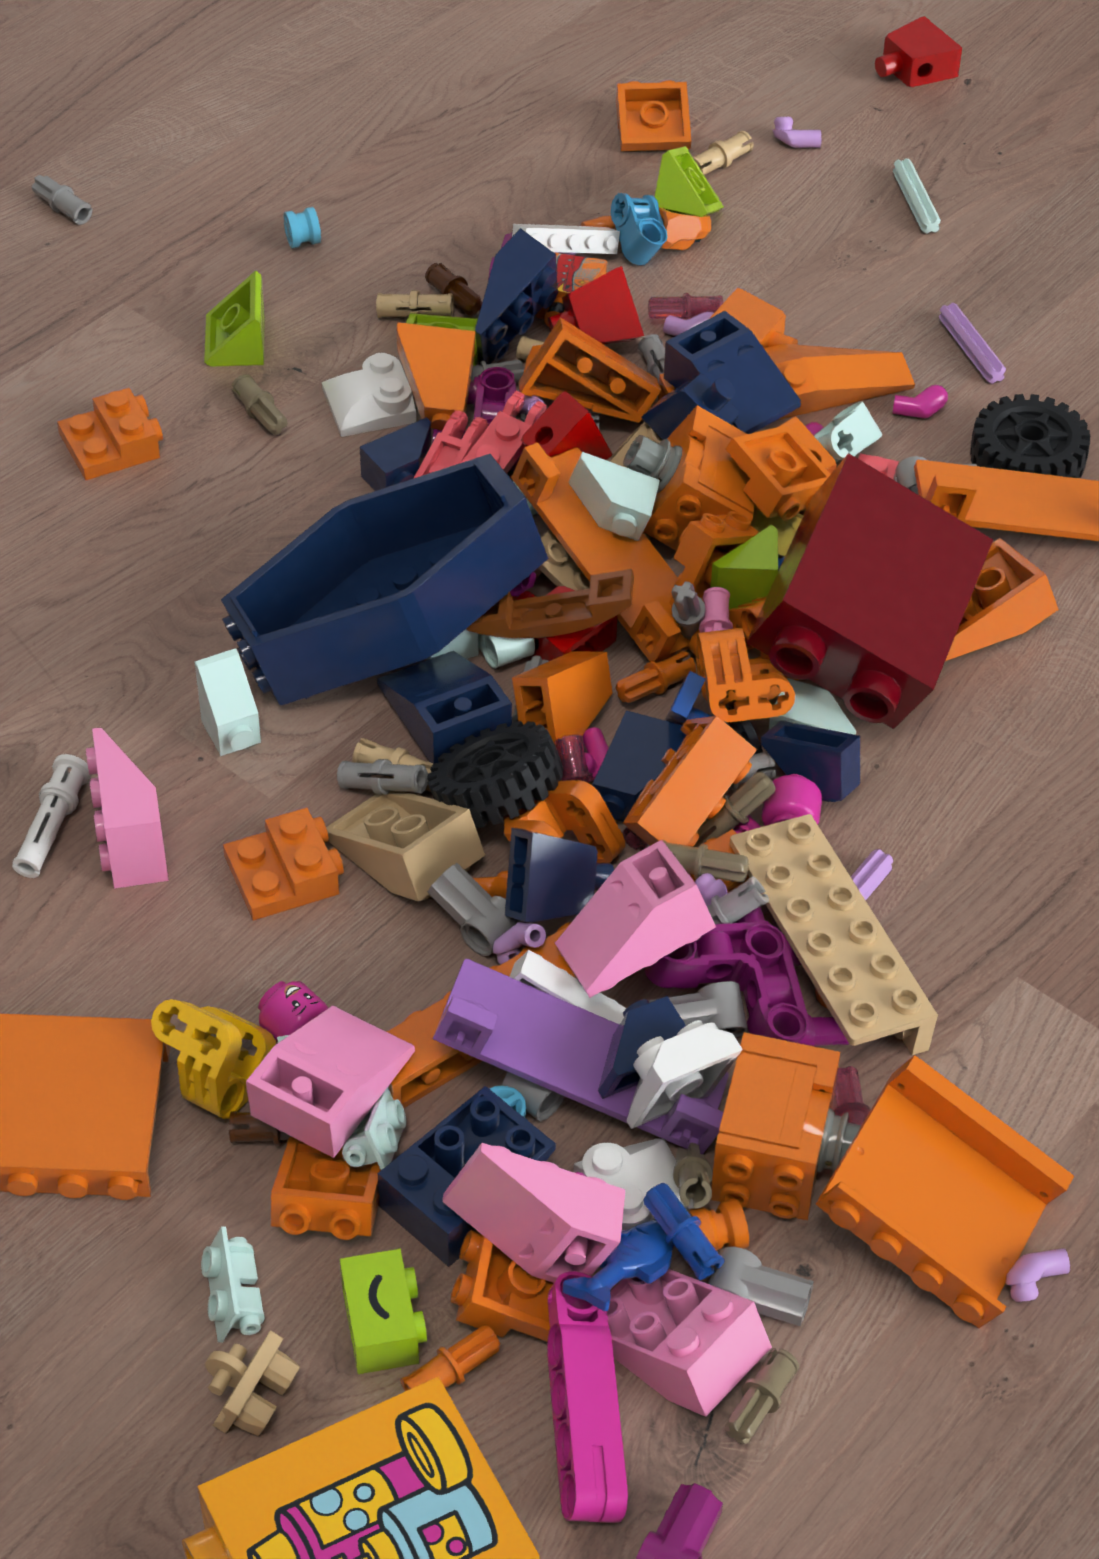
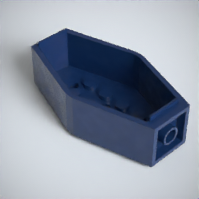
M487 454L349 499L332 508L221 599L228 613V616L222 618V621L233 641L241 639L237 642V651L249 671L255 667L257 668L251 673L262 693L266 694L271 691L281 706L427 659L442 650L549 558L525 496L493 456Z

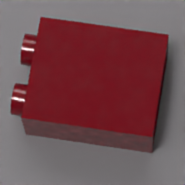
M848 453L811 498L746 643L768 655L772 665L782 674L795 679H809L843 699L846 708L857 718L870 723H884L890 728L895 729L934 690L993 539Z

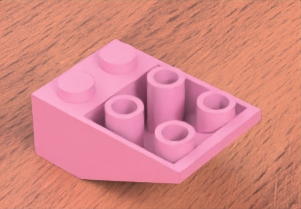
M102 728L92 729L94 747L86 748L89 775L98 774L97 778H91L90 789L93 808L102 807V810L95 811L94 815L97 842L107 841V844L99 845L102 872L111 870L114 889L169 881L156 787Z
M660 840L620 862L558 938L555 945L589 998L601 991L614 987L619 981L642 968L655 964L660 958L685 944L698 940L701 935L716 928L697 884L663 840Z
M331 1006L276 1044L246 1080L251 1116L334 1158L415 1052V1047L335 1006Z
M481 1143L444 1192L442 1202L531 1276L554 1283L558 1276L565 1272L576 1271L591 1276L619 1245L621 1241L625 1189L607 1184L600 1178L586 1177L561 1169L551 1162L537 1161L512 1153L509 1149L502 1146H491Z
M671 1269L650 1284L645 1283L638 1277L623 1279L610 1291L611 1298L607 1316L612 1337L614 1359L668 1401L705 1417L772 1348L754 1301Z

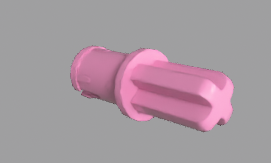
M712 587L704 591L703 601L706 612L704 620L699 624L700 633L733 629V623L729 620L730 593L728 590L721 587Z

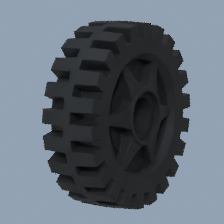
M1015 394L1013 401L1008 396L1000 398L999 404L992 401L988 404L987 409L983 408L979 412L972 433L971 462L979 467L1081 478L1089 454L1090 430H1087L1088 424L1085 419L1080 420V414L1076 410L1068 412L1069 405L1063 402L1055 406V399L1046 397L1045 401L1042 402L1039 401V395L1035 394L1030 395V400H1025L1023 394Z
M522 721L513 722L510 727L506 723L499 724L494 731L486 728L481 730V735L476 738L473 735L466 737L463 745L456 743L450 747L451 753H443L438 758L439 763H433L430 768L431 773H428L427 776L428 785L434 800L444 802L447 805H456L469 809L476 828L485 827L490 820L493 825L501 823L504 816L509 815L510 819L520 815L518 810L524 808L528 811L535 807V800L543 801L549 796L548 791L556 789L558 786L557 781L562 779V771L564 770L557 748L548 730L543 725L538 724L536 726L535 722L529 721L524 725Z

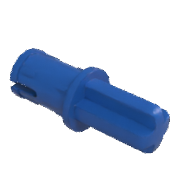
M665 1183L656 1185L646 1193L643 1199L644 1204L667 1234L665 1242L669 1246L675 1245L694 1271L696 1278L703 1280L715 1273L716 1271L711 1266L715 1265L716 1268H720L724 1264L725 1259L719 1255L699 1228L701 1220L697 1216L691 1217L671 1188Z

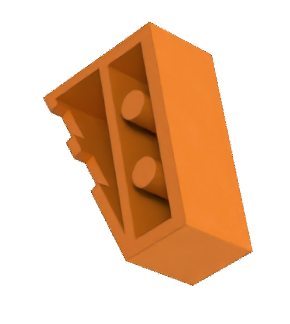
M561 317L518 381L519 392L531 397L535 395L556 400L562 392L566 391L584 408L640 423L641 417L649 410L661 392L656 377Z
M718 716L688 719L685 721L680 730L687 736L677 752L671 748L667 750L661 760L666 764V767L655 781L652 779L648 781L623 821L625 826L649 846L660 840H665L669 843L693 847L699 838L697 830L705 819L713 818L725 804L726 799L723 797L732 783H739L751 769L752 764L749 760L757 749Z

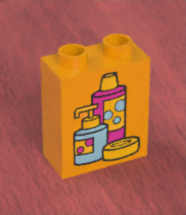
M439 1376L198 1485L205 1530L182 1540L187 1559H540L539 1553Z

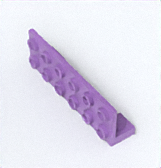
M465 959L460 967L432 1039L627 1123L629 1109L637 1085L602 1099L598 1092L611 1040L619 1024L470 959ZM728 1072L725 1073L710 1096L699 1099L681 1094L666 1115L637 1126V1128L686 1149L689 1143H696L699 1145L700 1154H704L719 1133L723 1112L718 1110L729 1076Z

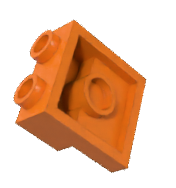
M666 80L659 83L631 81L617 84L616 110L621 151L672 150L684 146L687 149H691L692 140L687 82Z
M130 388L92 398L94 411L77 414L73 417L57 421L59 435L85 481L160 458L158 441L163 440L160 424L156 418L148 420L149 411L143 395L134 396Z
M788 425L733 437L725 449L737 462L738 467L750 477L743 491L755 503L756 508L768 519L779 516L783 521H788L796 516L800 510L807 509L813 495L831 475Z
M730 511L725 519L710 513H704L700 521H690L680 535V544L674 556L675 560L685 566L684 571L678 576L675 585L682 586L685 581L692 583L695 593L703 600L704 591L711 588L712 563L759 533V531L750 526V519L740 513ZM673 596L669 602L672 606L674 603Z
M308 807L266 819V832L223 844L224 857L253 921L339 895L338 875L344 874L340 854L336 848L327 850L325 843L329 841L325 823L321 816L312 818Z
M289 1137L271 1191V1226L281 1227L285 1232L292 1235H299L307 1230L331 1232L335 1237L342 1240H350L357 1235L371 1237L379 1207L377 1173L381 1169L378 1162L353 1167L345 1161L342 1155L343 1147L333 1158L294 1137Z
M470 1230L464 1238L459 1255L461 1260L468 1262L466 1274L461 1273L458 1276L450 1298L451 1303L459 1305L456 1321L475 1328L487 1325L500 1337H504L510 1329L547 1342L550 1330L548 1293L554 1283L531 1276L477 1230L476 1232Z

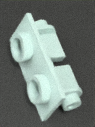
M388 1087L353 1132V1135L344 1144L342 1155L350 1166L360 1167L378 1162L382 1170L392 1162L394 1153L398 1149L401 1134L406 1127V1114L403 1105L398 1099H393Z
M221 1226L212 1244L203 1251L201 1269L203 1276L208 1277L209 1280L208 1316L211 1321H215L217 1341L223 1343L231 1328L240 1329V1332L244 1335L256 1334L261 1330V1324L264 1322L265 1317L260 1289L256 1287H241V1284L255 1285L258 1280L253 1246L247 1243L244 1237H234L228 1240L227 1229Z

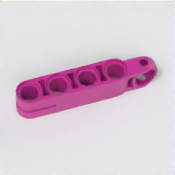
M565 1272L558 1276L548 1293L550 1330L547 1341L562 1515L566 1521L620 1523L625 1517L627 1509L628 1490L613 1345L607 1311H603L585 1300L563 1293V1282L565 1280L579 1277L591 1278V1276L581 1272Z

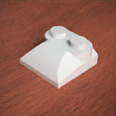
M376 353L363 362L362 370L346 373L322 382L323 392L341 437L416 422V409L408 379L400 361L392 355Z
M697 1020L682 1028L672 1038L664 1041L659 1036L644 1043L637 1050L639 1057L633 1064V1067L640 1076V1080L627 1117V1123L630 1128L633 1129L666 1115L681 1094L699 1099L710 1096L743 1050L733 1033L719 1030L715 1023L703 1024L701 1020Z
M663 1138L621 1147L614 1143H599L586 1151L582 1161L574 1163V1172H582L587 1177L600 1178L607 1184L625 1189L621 1231L655 1219L644 1204L643 1199L651 1188L660 1183H665L671 1188L686 1210L693 1208V1200L691 1198L689 1206L684 1205L680 1199L679 1188L673 1178L676 1159Z

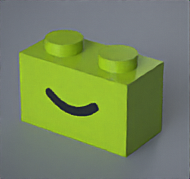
M401 1248L340 1258L342 1291L357 1375L419 1364L418 1343L427 1342L426 1326L423 1312H413L411 1299L418 1298L414 1267L404 1268Z

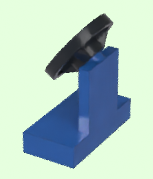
M691 671L688 673L665 718L666 721L683 725L688 719L712 716L693 707L705 682L704 677ZM736 700L726 704L727 710L734 709V702ZM750 720L726 723L757 749L754 754L763 753L761 743Z

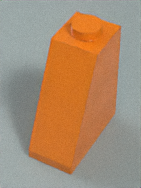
M398 322L397 351L421 419L427 417L431 421V428L443 430L455 410L465 413L467 410L475 355V331Z
M572 651L512 677L518 721H522L523 725L528 721L535 722L536 726L538 724L543 725L548 730L557 748L561 762L565 761L613 694L607 652Z

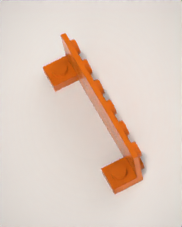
M538 442L524 447L511 478L589 582L591 575L628 569L633 570L632 605L618 614L617 619L650 662L658 663L676 655L678 652L688 650L690 640L681 634L679 623L673 618L672 605L669 603L672 597V588L675 586L678 578L644 533L636 541L600 528L570 486V476L582 453L580 449L574 448L550 457Z
M916 460L914 471L918 494L971 527L1099 541V481Z

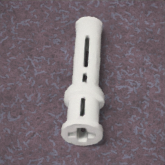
M62 754L56 757L52 765L54 773L50 782L44 784L39 792L41 806L12 865L13 869L24 877L36 878L39 876L41 867L65 815L75 811L79 803L78 792L81 786L88 783L91 777L88 764L74 755Z

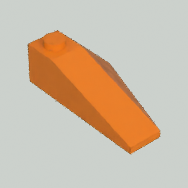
M780 344L764 348L801 400V407L778 420L906 391L915 387V382L902 352Z
M1001 538L991 544L945 661L1026 633L1059 610L1046 574Z

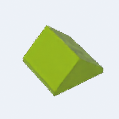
M686 146L668 150L662 154L654 196L659 208L700 217L715 213L724 208Z
M254 271L206 314L204 363L210 367L264 365L265 315L262 277L257 271Z
M773 525L768 526L712 563L711 588L721 587L729 591V609L738 608L741 604L752 602L756 598L768 595L778 573L777 528Z

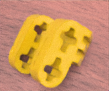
M174 999L165 1000L160 1003L154 1010L151 1019L152 1031L160 1041L180 1051L177 1058V1067L182 1098L222 1119H228L231 1111L237 1112L249 1101L246 1080L276 1045L275 1038L268 1030L225 1009L210 1006L200 1008L192 1003ZM173 1014L178 1015L177 1018L187 1024L185 1031L176 1030L174 1024L170 1023ZM242 1039L252 1040V1044L257 1047L255 1055H249V1051L242 1047Z

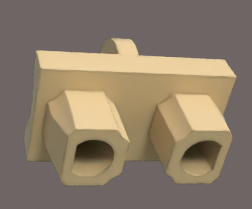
M270 1330L248 1366L242 1362L247 1354V1350L240 1344H234L229 1353L223 1351H213L210 1353L205 1362V1367L214 1378L209 1384L208 1389L213 1394L221 1396L227 1386L234 1387L212 1426L225 1434L232 1424L256 1436L261 1434L277 1406L252 1391L259 1381L283 1396L300 1368L295 1361L278 1350L284 1338Z

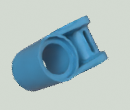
M627 193L615 195L611 204V219L615 224L616 230L620 231L619 240L622 252L633 264L645 265L662 247L668 237L659 212L658 202L653 195H644L642 198H631Z

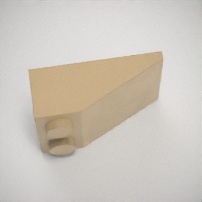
M390 791L386 795L375 794L326 827L330 844L388 891L415 901L432 897L427 891L452 865L458 863L468 872L472 864L485 856L469 809L456 805H447L444 802L405 791Z

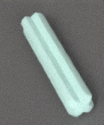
M907 158L902 161L896 160L894 162L893 174L920 229L926 234L931 231L936 233L940 228L938 224L941 220L911 160Z

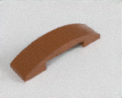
M628 569L591 575L589 589L513 600L509 592L466 629L470 632L494 637L542 638L573 633L593 627L615 617L632 605L633 570Z

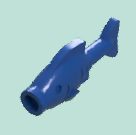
M656 1219L621 1231L619 1245L599 1266L602 1269L591 1278L579 1277L565 1280L562 1292L585 1300L603 1311H608L611 1298L610 1289L620 1280L635 1277L648 1284L654 1282L669 1270L674 1246H669L665 1242L667 1234Z

